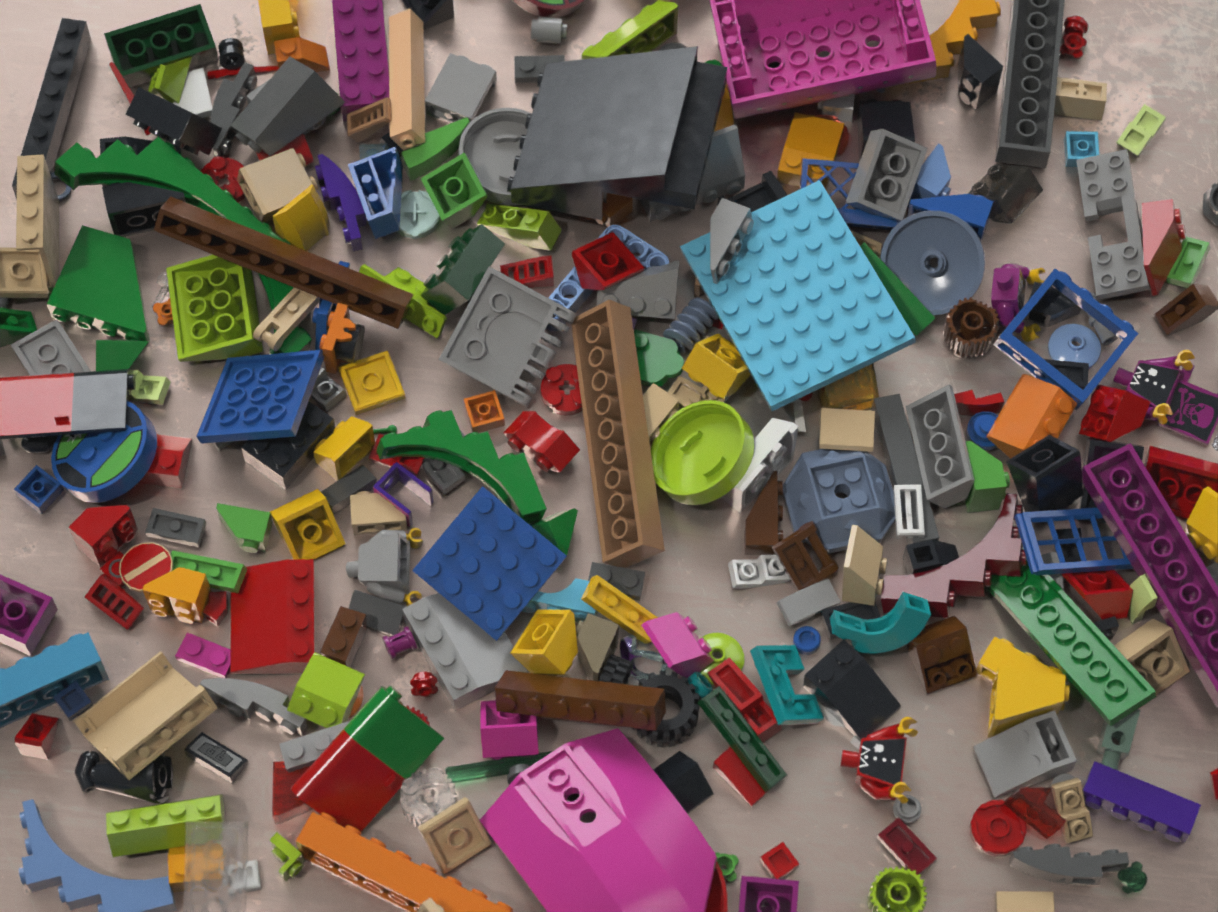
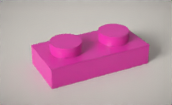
M187 632L175 655L176 660L221 678H227L230 672V649Z

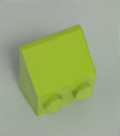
M315 652L295 686L287 711L325 728L347 722L365 674Z

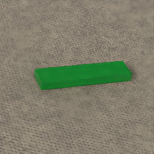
M864 242L860 245L862 251L910 330L918 336L936 318Z

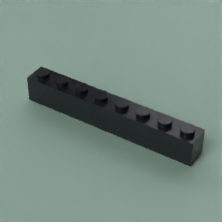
M61 19L21 156L44 155L50 175L53 171L91 41L87 22L83 20ZM16 169V173H15V176H14V179H13V183H12V188H13V191H14L16 200H17V169Z

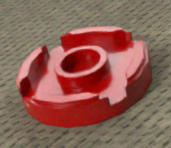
M991 800L981 804L973 814L970 823V835L975 845L984 853L992 856H1007L1015 852L1023 844L1027 833L1026 820L1022 812L1016 806L1014 807L1004 800Z

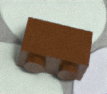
M340 606L321 648L320 655L351 667L367 631L366 614Z

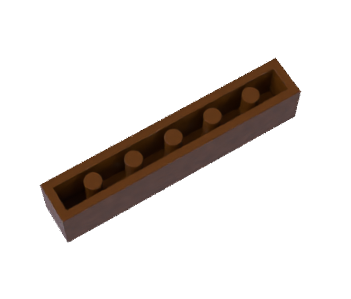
M509 670L504 672L494 687L496 708L500 712L655 731L666 714L665 689Z

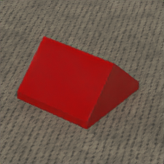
M614 232L572 251L573 261L582 289L605 290L644 271V266Z

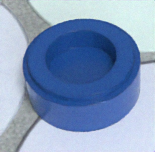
M804 626L795 632L793 645L796 646L798 653L811 655L820 647L821 637L815 628Z

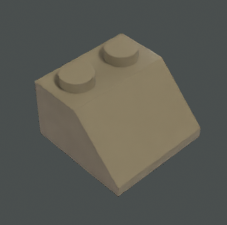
M588 613L585 621L580 620L576 628L578 658L588 680L600 681V676L603 673V668L610 655H614L617 649L619 625Z

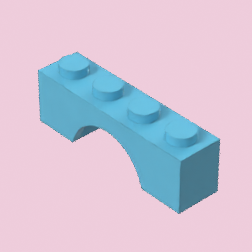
M577 578L562 591L556 593L538 591L522 610L527 613H534L537 609L571 610L574 613L576 623H579L580 620L585 621L588 613L597 616L598 613L597 610L581 600L590 581Z

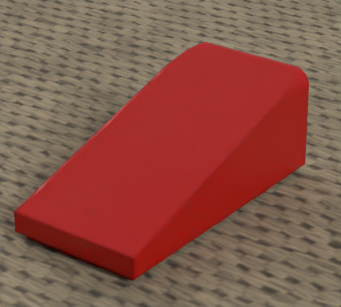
M731 747L713 762V769L751 807L770 791L765 792Z

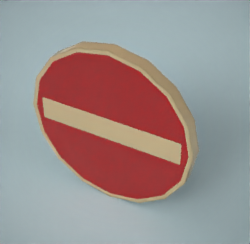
M154 542L140 543L130 548L124 554L120 562L119 573L123 583L128 588L137 592H143L145 584L173 571V560L169 551L162 545Z

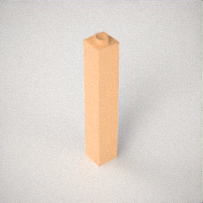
M411 9L389 17L390 138L403 150L425 142L424 23Z

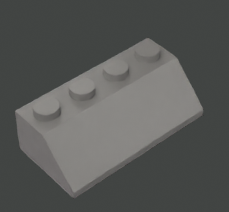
M947 385L906 406L927 501L942 508H947L966 499L975 481L953 388L951 385Z

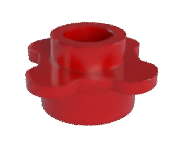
M1077 33L1064 34L1060 53L1062 55L1068 54L1076 59L1083 56L1082 49L1087 44L1086 39Z
M430 672L416 673L410 680V685L413 686L411 694L414 696H429L437 693L438 687L435 686L438 682L437 678Z

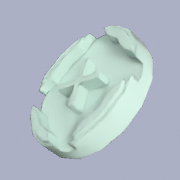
M412 190L403 192L401 194L400 230L396 232L406 238L413 239L426 237L434 232L439 225L440 216L429 194L418 190V192H412Z

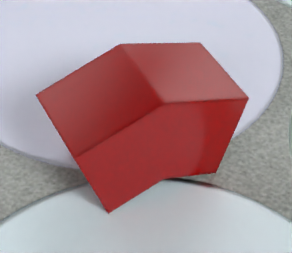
M226 591L209 592V604L202 611L204 618L216 626H219L228 614V595Z

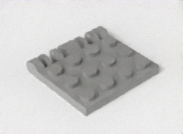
M489 266L439 360L509 397L513 401L528 407L532 397L514 388V386L518 385L535 394L537 388L533 384L519 379L521 373L525 370L533 377L543 379L545 374L528 365V360L548 369L556 352L539 343L540 338L559 348L562 342L557 337L544 332L548 323L560 332L567 333L570 327L552 318L553 314L570 324L573 323L577 314Z

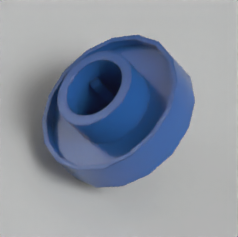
M983 411L971 417L966 428L968 440L983 450L990 451L996 449L997 446L986 436L998 415Z

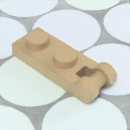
M294 287L259 324L253 333V338L259 342L264 341L268 343L269 348L277 351L287 336L320 302L319 297ZM272 328L277 330L274 334L269 332Z

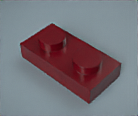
M899 817L877 836V839L906 870H915L916 875L924 873L937 860V857Z

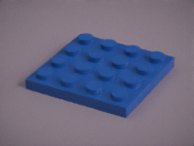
M321 350L227 358L196 436L200 443L295 437L324 360Z
M482 486L412 571L498 641L567 556Z

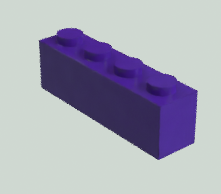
M1094 761L1083 787L1084 802L1088 807L1109 811L1113 817L1119 820H1131L1138 823L1137 825L1141 829L1160 832L1164 834L1166 839L1173 842H1186L1201 804Z

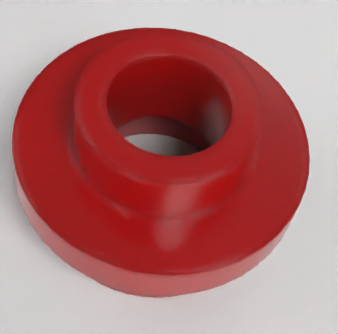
M1076 15L1067 17L1063 24L1066 34L1077 33L1083 36L1089 28L1084 18Z

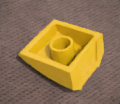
M310 185L273 215L276 235L281 239H286L291 245L305 251L310 249L324 236H329L330 222L328 214L313 185Z

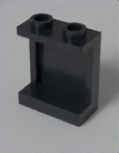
M769 171L762 175L761 183L726 200L748 207L753 212L787 196V193L773 172ZM723 195L718 197L717 206L721 199L724 198Z

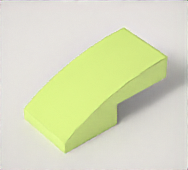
M1144 104L1134 120L1128 124L1116 144L1139 156L1160 129L1166 117Z
M129 370L130 374L135 375L136 389L131 390V395H127V399L163 405L171 381L167 377L145 376L139 370Z
M1145 574L1139 576L1130 585L1133 589V594L1127 616L1132 624L1141 621L1145 611L1155 607L1158 598Z

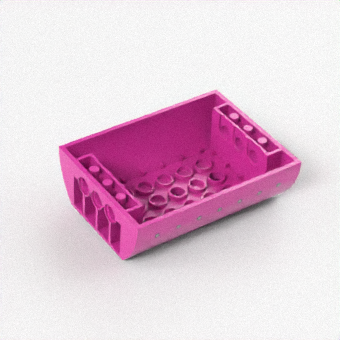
M709 0L722 64L724 67H728L727 87L735 120L936 77V59L920 0ZM870 41H878L879 45L875 47H869L867 46V43ZM822 51L830 53L829 56L824 58L817 56ZM772 62L780 63V66L777 68L768 67Z

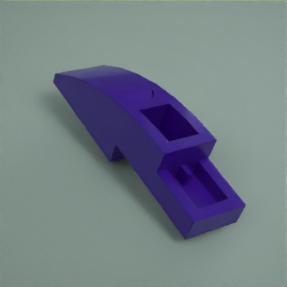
M320 154L318 155L319 165L315 166L318 181L323 180L324 187H320L323 201H329L331 211L337 210L340 222L345 221L346 228H342L346 243H351L353 252L363 250L359 227L367 226V221L359 195L344 172L332 160Z

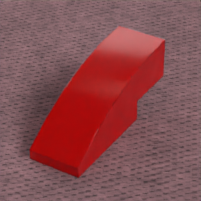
M730 657L708 672V676L715 687L720 686L763 743L782 730L781 725L777 723L773 710L764 701L762 693Z

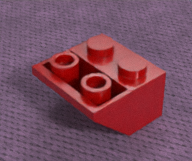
M1097 385L1096 390L1091 395L1088 411L1081 421L1079 434L1112 442L1142 426L1151 401L1126 390Z
M127 505L87 508L68 527L76 547L99 567L108 562L124 543H129L135 537L138 530L132 511Z

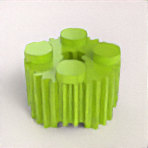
M898 866L894 870L892 867H889V869L884 868L883 872L879 871L871 884L867 901L868 909L871 912H923L927 901L926 887L923 886L924 879L920 880L921 875H916L915 870H904V867L899 869ZM892 896H902L901 901H896L892 898Z

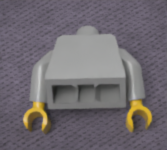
M412 528L409 533H406L404 530H381L369 542L360 545L357 561L347 562V575L349 578L358 577L359 582L370 593L382 599L400 604L404 601L407 606L413 604L410 599H421V593L412 591L409 594H405V591L409 590L410 547L417 549L423 543L422 539L417 540L412 537H421V530L419 528Z

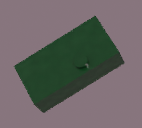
M201 4L104 33L111 59L129 88L151 81L152 76H154V73L157 72L161 64L166 66L192 57L189 69L218 60L216 45Z

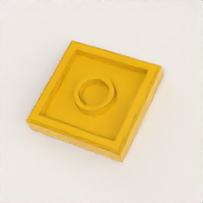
M388 350L357 360L355 363H348L338 367L355 415L406 399Z

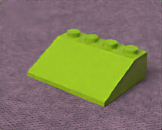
M209 255L166 268L177 354L180 362L221 360L263 352L262 342L253 338V333L259 326V317L252 270L215 255Z

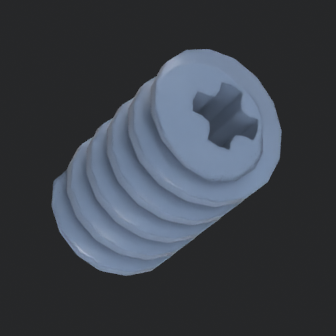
M699 297L691 299L688 306L682 310V313L678 314L676 321H673L669 328L664 331L663 337L675 341L679 352L685 353L684 347L692 350L694 348L692 341L699 342L701 339L699 334L705 335L707 332L705 326L711 327L713 325L711 319L717 320L719 317L709 302Z

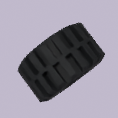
M660 671L658 676H655L653 672L648 674V680L643 677L639 681V686L665 689V699L674 701L681 709L676 717L662 720L656 731L633 728V730L637 729V735L640 739L645 736L646 743L650 745L655 741L657 742V747H663V743H668V746L672 747L675 746L676 740L681 744L685 741L686 735L690 737L694 727L697 726L700 707L697 703L699 702V696L695 694L694 685H688V679L684 676L681 679L677 678L678 673L672 671L671 675H666V671Z

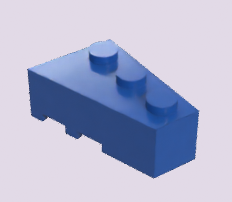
M393 147L348 164L375 239L400 230L403 164L397 148Z

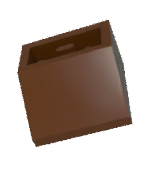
M956 616L926 625L912 641L907 643L910 659L927 694L978 676L967 627Z

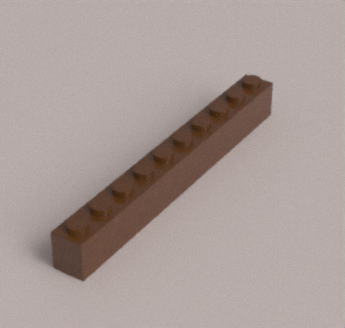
M171 196L159 210L154 231L334 304L348 305L349 310L396 329H399L407 316L414 295L412 293Z

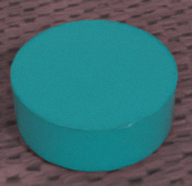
M694 672L687 678L689 685H694L695 693L701 698H704L713 691V686L709 680L700 672Z

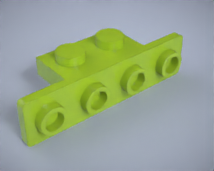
M365 264L360 267V273L414 294L406 319L435 338L441 336L447 317L431 307L432 305L421 297L426 288L422 281L400 267L385 277Z

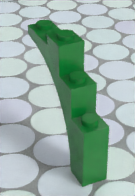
M452 410L432 412L426 417L423 428L415 426L407 432L400 434L392 432L380 438L376 450L380 460L399 456L424 457L440 460L459 467L482 481L497 495L501 502L528 524L541 520L547 510L525 454L515 455L514 453H509L499 459L488 431L483 433L472 432L463 438Z

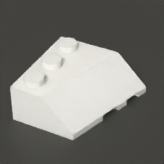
M772 418L754 439V453L748 470L739 483L721 498L741 513L762 492L773 471H778L779 475L793 461L798 426L792 422Z

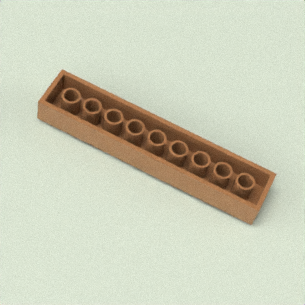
M607 300L576 316L571 327L602 561L609 565L628 568L664 552L665 549L631 309L615 301Z

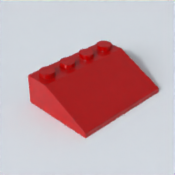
M285 559L246 567L247 572L239 592H231L230 674H302L314 654V559Z

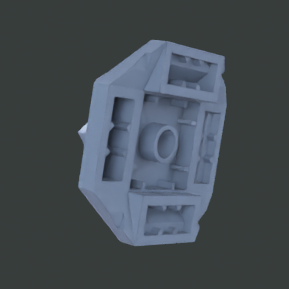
M819 449L804 452L783 484L782 495L793 533L799 530L805 523L813 521L817 527L816 533L828 554L847 550L852 525L859 526L878 543H881L895 523L894 493L886 465L866 451ZM842 492L845 493L848 497L842 499L837 497L835 494ZM807 538L801 541L803 543L806 542L809 545H811Z

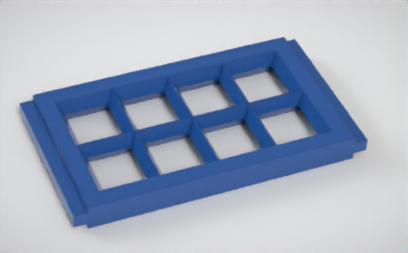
M1098 508L1022 512L1014 516L1031 574L1049 575L1133 569L1122 548L1121 551L1124 558L1108 559L1103 541H1116L1117 539L1115 536L1101 537L1096 519L1103 518ZM1090 519L1095 537L1080 538L1075 520ZM1069 520L1074 538L1058 539L1053 521ZM1048 522L1053 540L1037 541L1032 523ZM1097 542L1103 560L1087 561L1082 543ZM1076 543L1081 561L1065 562L1060 544ZM1039 545H1055L1060 563L1044 564Z

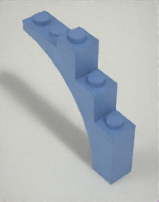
M34 799L22 802L24 811L19 814L23 829H28L29 838L25 839V845L30 856L22 857L23 867L19 868V875L22 885L27 884L31 892L58 886L60 900L62 903L66 902L70 910L97 904L98 912L177 911L174 893L169 885L168 876L148 880L120 879L102 875L81 866L66 855L50 838Z

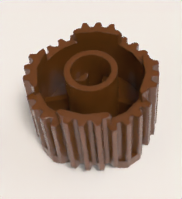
M972 297L969 300L966 298L963 301L959 300L958 304L954 305L953 309H950L947 314L943 336L945 337L944 341L947 342V346H951L950 350H953L955 356L959 358L970 356L973 358L974 355L976 357H979V354L983 356L984 352L987 353L991 350L999 328L998 314L995 313L996 309L988 308V304L983 305L982 301L977 303V300L972 299Z

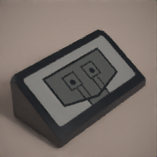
M203 732L184 749L186 756L230 783L234 782L248 762L246 758Z

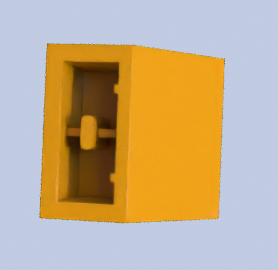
M178 567L144 585L143 593L150 610L154 614L161 617H167V615L175 616L180 621L188 624L203 622L204 615L202 611L209 604V592H211L205 573Z

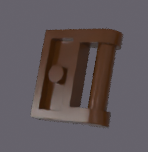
M813 521L805 523L799 530L772 546L773 551L797 591L822 581L839 569L835 559H831L817 535V527ZM805 538L809 540L822 563L820 569L816 568L801 542Z

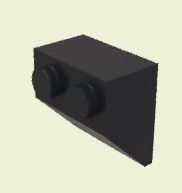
M967 34L964 36L958 63V94L965 104L971 105L976 110L997 93L1003 65Z

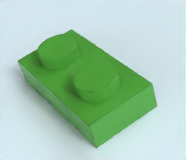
M1186 237L1182 242V251L1167 276V283L1185 288L1194 284L1210 250V242Z

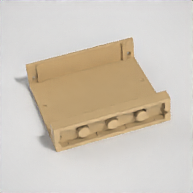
M44 155L17 156L16 250H39L47 273L48 290L52 292L59 278V198Z
M160 651L73 722L86 740L130 780L218 707L204 687L201 685L195 687L171 666L163 652Z

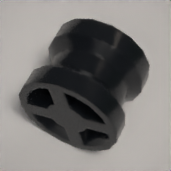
M236 38L222 40L218 45L220 65L228 70H235L243 66L245 61L242 42Z

